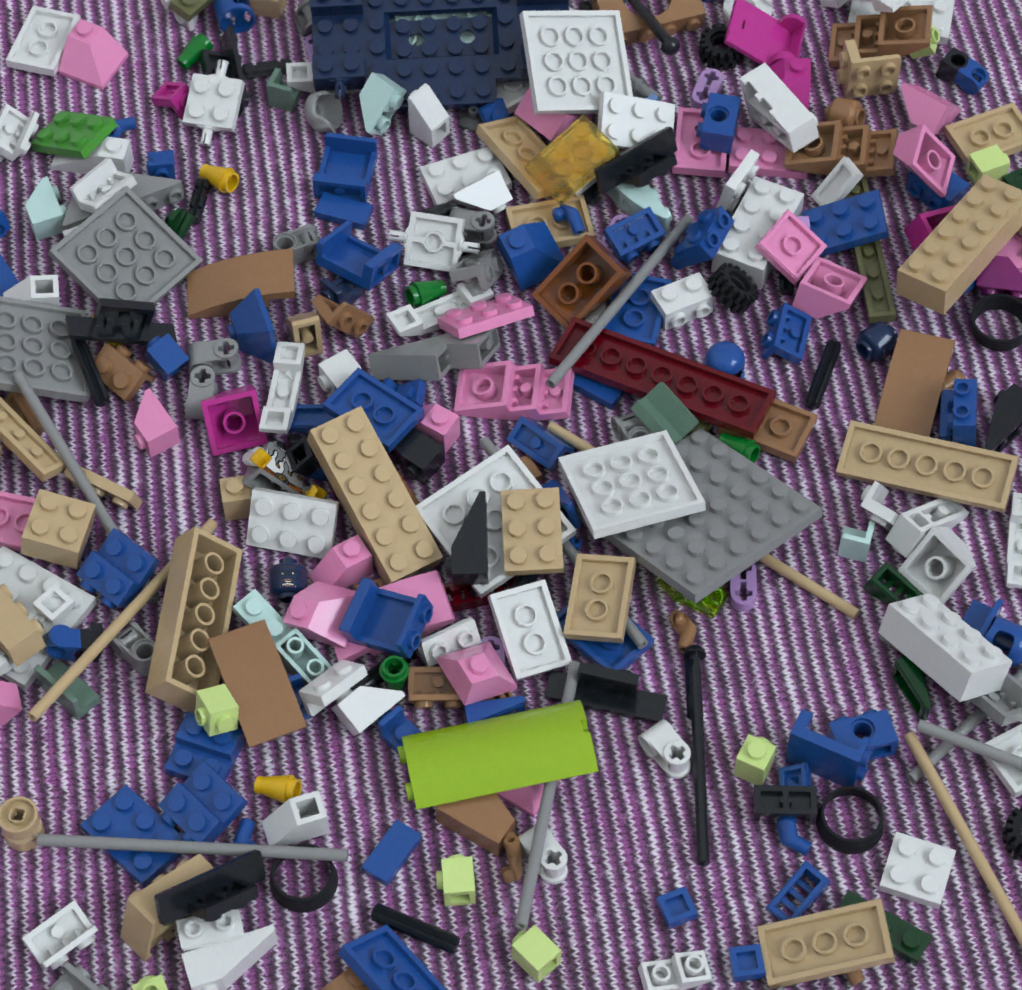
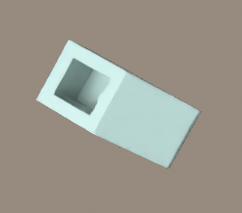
M372 72L359 94L366 132L381 136L390 127L391 118L395 111L403 104V97L407 90L383 74Z
M48 176L41 179L25 204L28 220L37 241L63 233L62 223L67 212L64 204L59 205L58 201L61 200L59 190L56 185L51 186Z

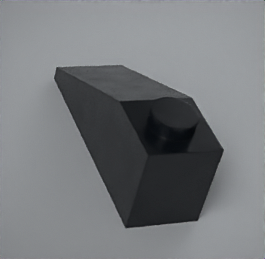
M1015 383L1006 391L1002 389L993 401L995 408L984 449L1002 452L1022 432V388Z
M414 427L391 451L405 476L411 480H417L423 485L445 463L444 446Z
M479 491L451 546V557L446 558V575H452L453 585L489 584L487 501L485 491Z

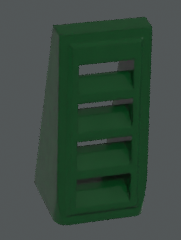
M887 562L863 586L868 593L886 605L901 601L898 596L902 592L907 595L904 599L924 595ZM882 579L887 581L885 585L880 582ZM892 585L897 588L894 593L889 590Z
M906 656L896 659L892 677L919 720L926 721L932 705L922 671Z

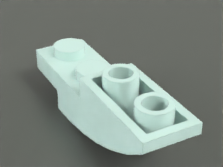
M611 147L607 148L613 157L617 156ZM621 183L606 192L616 205L629 216L650 206L665 230V235L669 234L670 222L672 221L671 212L668 207L662 205L657 191L651 188L649 184L644 187H634V185Z
M256 589L252 590L233 606L232 611L245 625L265 620L285 670L291 675L299 673L305 686L332 667L296 627L294 629L289 628L282 622L283 618Z

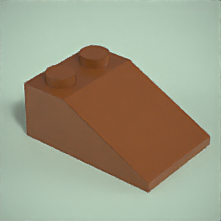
M586 234L531 295L566 329L573 317L585 320L616 293L632 273L595 237Z

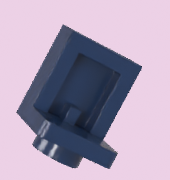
M341 276L333 282H330L325 277L320 280V295L340 305L343 302L351 304L364 294L363 287Z

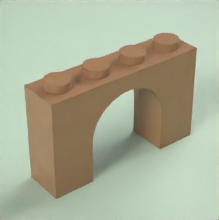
M589 0L593 10H620L625 47L628 44L636 42L645 43L653 38H657L642 18L625 6L623 0ZM667 0L669 5L667 10L655 16L667 33L673 36L678 32L686 30L695 31L703 27L706 12L701 0Z

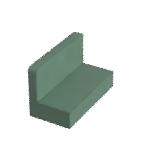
M664 382L658 383L645 397L638 400L630 408L652 433L667 430L674 445L699 424L698 419Z
M60 660L48 670H45L39 664L34 667L38 684L47 692L69 669ZM77 677L56 701L79 720L101 700L94 690Z

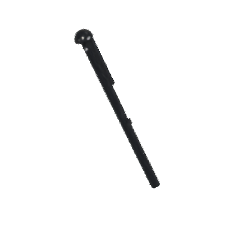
M627 0L661 42L662 53L668 56L676 54L680 48L679 40L667 33L640 0Z
M692 644L683 653V658L685 659L687 718L692 723L694 765L691 766L694 775L697 863L700 866H707L710 864L701 678V660L706 657V652L700 645Z

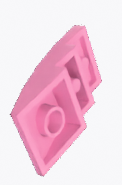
M512 360L486 363L482 369H459L454 413L468 417L513 421L519 420L521 416L533 420L570 418L575 373L571 368L557 386L552 389L546 385V380L556 368L544 369L542 363L515 366Z
M437 570L379 587L417 598L419 593L426 595L433 605V615L430 622L425 625L421 639L456 621L440 573ZM350 642L347 649L334 646L338 661L342 659L352 662L367 653H371L373 656L382 653V651Z

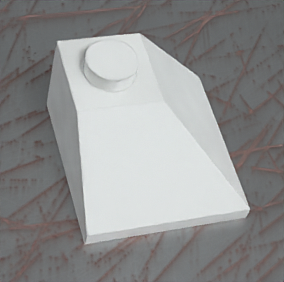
M933 526L898 571L923 594L931 593L938 597L941 603L945 604L975 568L976 564L969 547L949 527Z

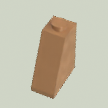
M496 793L441 804L435 808L436 821L498 857L505 849L504 839L509 835L517 836V833H515V819Z

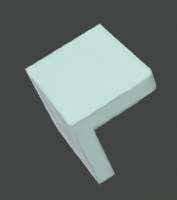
M870 521L867 531L845 526L840 540L838 556L866 563L876 522Z

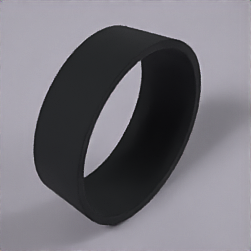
M991 294L978 300L971 312V330L977 342L994 351H1008L1018 347L1022 343V335L1009 340L995 339L984 334L977 327L975 321L979 315L986 311L1004 310L1015 315L1022 323V301L1007 294Z
M844 786L835 789L825 798L816 817L818 833L829 847L845 854L864 853L872 849L883 835L884 816L882 806L871 792L861 787ZM841 796L862 798L869 802L878 812L880 817L879 825L872 834L861 839L841 837L828 826L824 815L825 805Z
M308 843L291 845L296 847L320 848L316 845ZM275 858L271 868L270 889L274 899L282 907L293 912L307 913L320 909L332 899L338 886V874L332 861H328L331 873L326 886L313 896L296 898L287 895L278 887L274 873L285 859Z

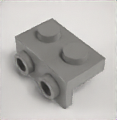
M1007 673L1001 690L969 699L973 705L979 707L993 722L1001 727L1022 720V683L1010 673Z

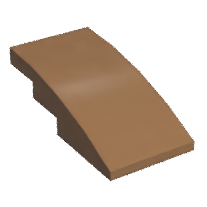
M933 5L901 6L893 13L881 12L876 15H857L856 23H832L828 58L829 68L840 67L839 53L843 51L845 40L855 39L861 58L894 54L905 56L930 47Z
M841 120L818 122L819 138L795 153L786 147L785 169L829 175L843 157H848L864 175L863 177L895 175L897 161L893 151L899 133L897 128L871 131L869 124L843 127Z
M293 249L271 250L237 256L193 270L187 276L188 319L230 316V312L253 289L257 288L261 292L266 307H269V300L295 298Z
M900 329L874 425L927 437L931 436L941 402V392L944 389L949 364L955 348V340Z
M264 619L208 639L223 684L226 685L239 706L238 722L249 749L307 728L286 670Z

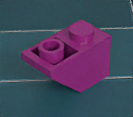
M995 256L977 277L976 290L981 291V295L984 296L1002 293L1022 300V274L1009 257Z

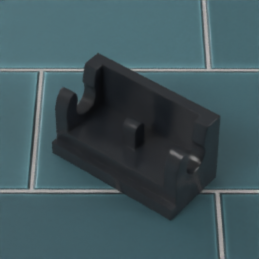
M754 785L752 808H754L753 821H760V816L808 817V822H815L818 815L816 786Z

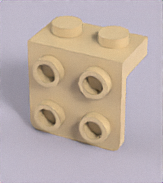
M855 39L844 41L843 51L839 53L840 69L836 70V80L838 85H842L845 98H860L878 94L885 95L896 91L902 63L899 54L861 58Z

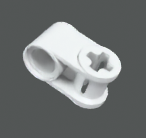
M662 719L638 736V741L646 754L653 758L669 777L682 779L690 773V747L681 739L668 721Z
M535 826L518 836L523 858L526 861L529 859ZM548 828L538 874L546 883L559 884L566 879L568 874L566 865L567 853Z

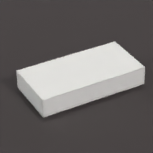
M843 157L813 192L811 197L819 206L842 200L864 175L850 158Z

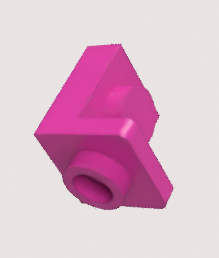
M165 81L152 95L151 100L155 106L173 107L177 116L183 118L190 88L187 83Z

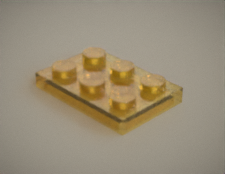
M583 114L524 167L562 205L595 176L594 169L619 155L620 150Z

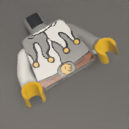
M281 441L268 442L263 447L257 446L246 452L242 457V462L248 466L242 483L250 489L259 487L324 499L328 493L316 484H313L312 487L306 486L302 475L293 472L286 454V445Z

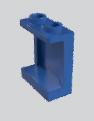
M326 133L325 150L319 172L314 173L312 180L314 197L321 198L323 192L366 203L378 158L377 139L340 133Z
M347 220L318 241L315 248L317 252L315 264L370 291L398 269L402 246L392 242L386 248L380 250L352 236L353 223Z
M362 577L339 627V631L350 643L411 659L414 650L420 645L421 634L425 625L432 618L433 605L426 595L419 593L417 598L388 591L378 588L373 580Z
M801 709L789 735L785 762L791 765L807 762L811 766V773L843 787L855 786L857 780L863 782L873 752L868 749L870 738L864 736L858 749L810 730L813 713Z

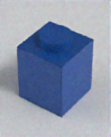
M169 333L162 338L159 335L146 345L148 349L144 357L165 382L187 366L190 359Z

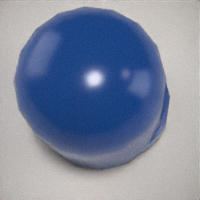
M214 0L213 10L219 27L223 32H225L228 25L233 26L235 34L246 32L255 25L256 16L253 9L249 6L248 0ZM246 12L251 14V19L249 22H246L245 20ZM231 17H235V25H233Z
M720 341L708 349L704 365L731 375L739 372L740 378L744 379L745 356L738 345L728 341Z
M997 616L984 638L1001 650L1009 651L1007 657L1012 660L1010 667L1018 666L1022 663V626Z

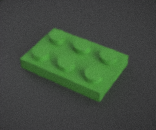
M61 111L53 117V121L46 128L37 133V137L31 142V147L34 152L86 159L118 125L113 117Z

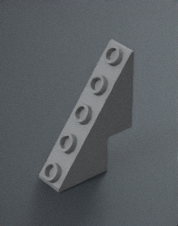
M128 173L133 175L137 182L131 190L152 211L172 203H177L185 198L182 180ZM73 195L62 223L63 231L79 226L93 214L81 210Z
M494 328L462 339L447 333L369 353L368 357L372 376L377 380L389 377L391 380L421 379L422 381H440L450 369H482L501 346L498 329Z

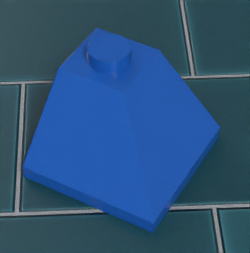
M545 221L522 224L498 235L496 246L521 292L543 282L564 259Z
M257 288L253 289L230 312L231 325H227L229 337L236 340L239 351L273 364L276 350L275 331L261 292Z

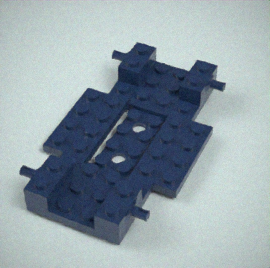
M310 0L313 36L312 71L315 92L335 90L334 98L340 99V90L341 99L346 98L345 86L346 90L363 89L370 74L373 72L387 76L407 90L403 97V104L395 112L408 111L409 95L425 83L430 86L444 109L469 108L471 106L482 107L497 100L496 82L529 81L519 17L522 11H569V0ZM474 12L492 14V16L488 17L483 15L468 18L451 16L448 19H432L427 17L423 20L408 21L406 19H399L390 22V19H395L396 16ZM464 32H471L474 34L475 39L471 43H464L460 40V36ZM412 35H421L424 39L423 43L419 46L411 45L409 38Z

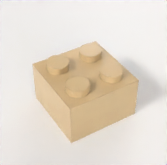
M39 489L21 537V554L78 569L95 522L96 504Z

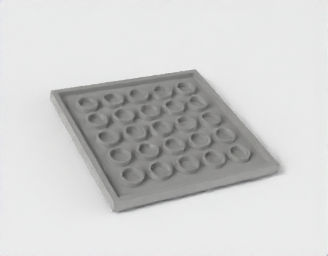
M700 428L680 440L675 446L705 500L706 511L605 536L604 538L630 557H635L638 563L696 604L822 517V508ZM576 507L579 520L586 524L579 507Z

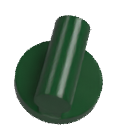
M179 207L168 213L165 223L184 240L196 216Z

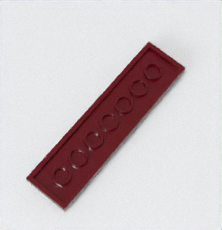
M573 317L551 352L549 363L559 366L593 324ZM605 328L572 366L574 373L641 398L645 397L658 383L664 382L697 419L754 439L776 398L775 390Z

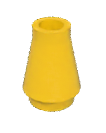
M204 164L200 168L199 177L201 179H208L210 184L222 193L235 191L239 184V175L233 168Z
M258 775L254 782L255 794L264 795L281 803H285L290 798L300 796L302 791V782L300 779L295 778L294 775Z

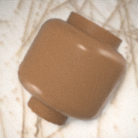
M838 97L833 100L831 105L829 104L826 107L825 119L828 121L841 120L843 127L863 125L865 122L866 112L858 100Z

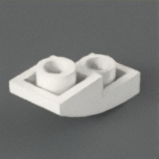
M704 950L674 953L671 959L641 962L638 967L644 990H686L709 983L712 980Z

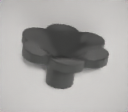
M471 106L467 110L459 112L460 128L468 129L472 133L476 132L478 124H482L477 106Z

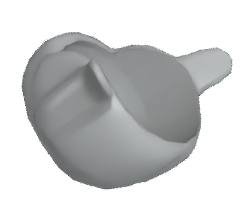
M335 90L314 92L306 99L304 104L305 117L307 122L317 132H333L336 134L335 130L341 125L343 116L342 104L340 99L334 98Z

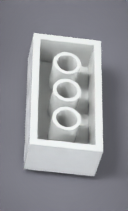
M755 176L732 217L734 220L733 225L712 260L711 272L714 273L723 263H732L734 267H740L741 272L744 270L747 273L746 276L753 279L752 283L757 285V289L761 290L774 266L754 247L787 209L795 216H801L804 193Z
M931 593L889 603L878 631L880 635L959 702L1001 690L1012 664V660L1004 655L1000 648L992 645L978 630L969 626L957 613L947 608L940 602L938 597Z

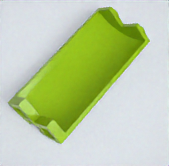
M581 700L402 736L403 746L397 747L401 765L407 764L411 782L405 783L408 802L414 800L416 810L599 772L591 733L588 730L587 718Z

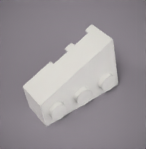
M766 63L761 64L739 78L749 117L791 152L795 153L819 138L816 116L808 111Z

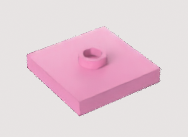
M787 209L754 248L794 285L824 251L827 245Z

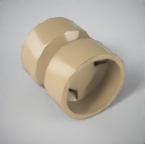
M16 796L7 799L0 806V827L6 843L17 851H29L37 847L38 833L44 834L45 829L36 804L29 798Z

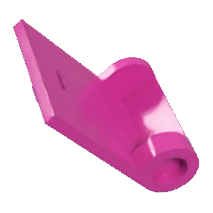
M734 0L724 43L760 65L766 63L770 67L785 57L799 58L806 21L797 14H787L780 20H777L745 0Z

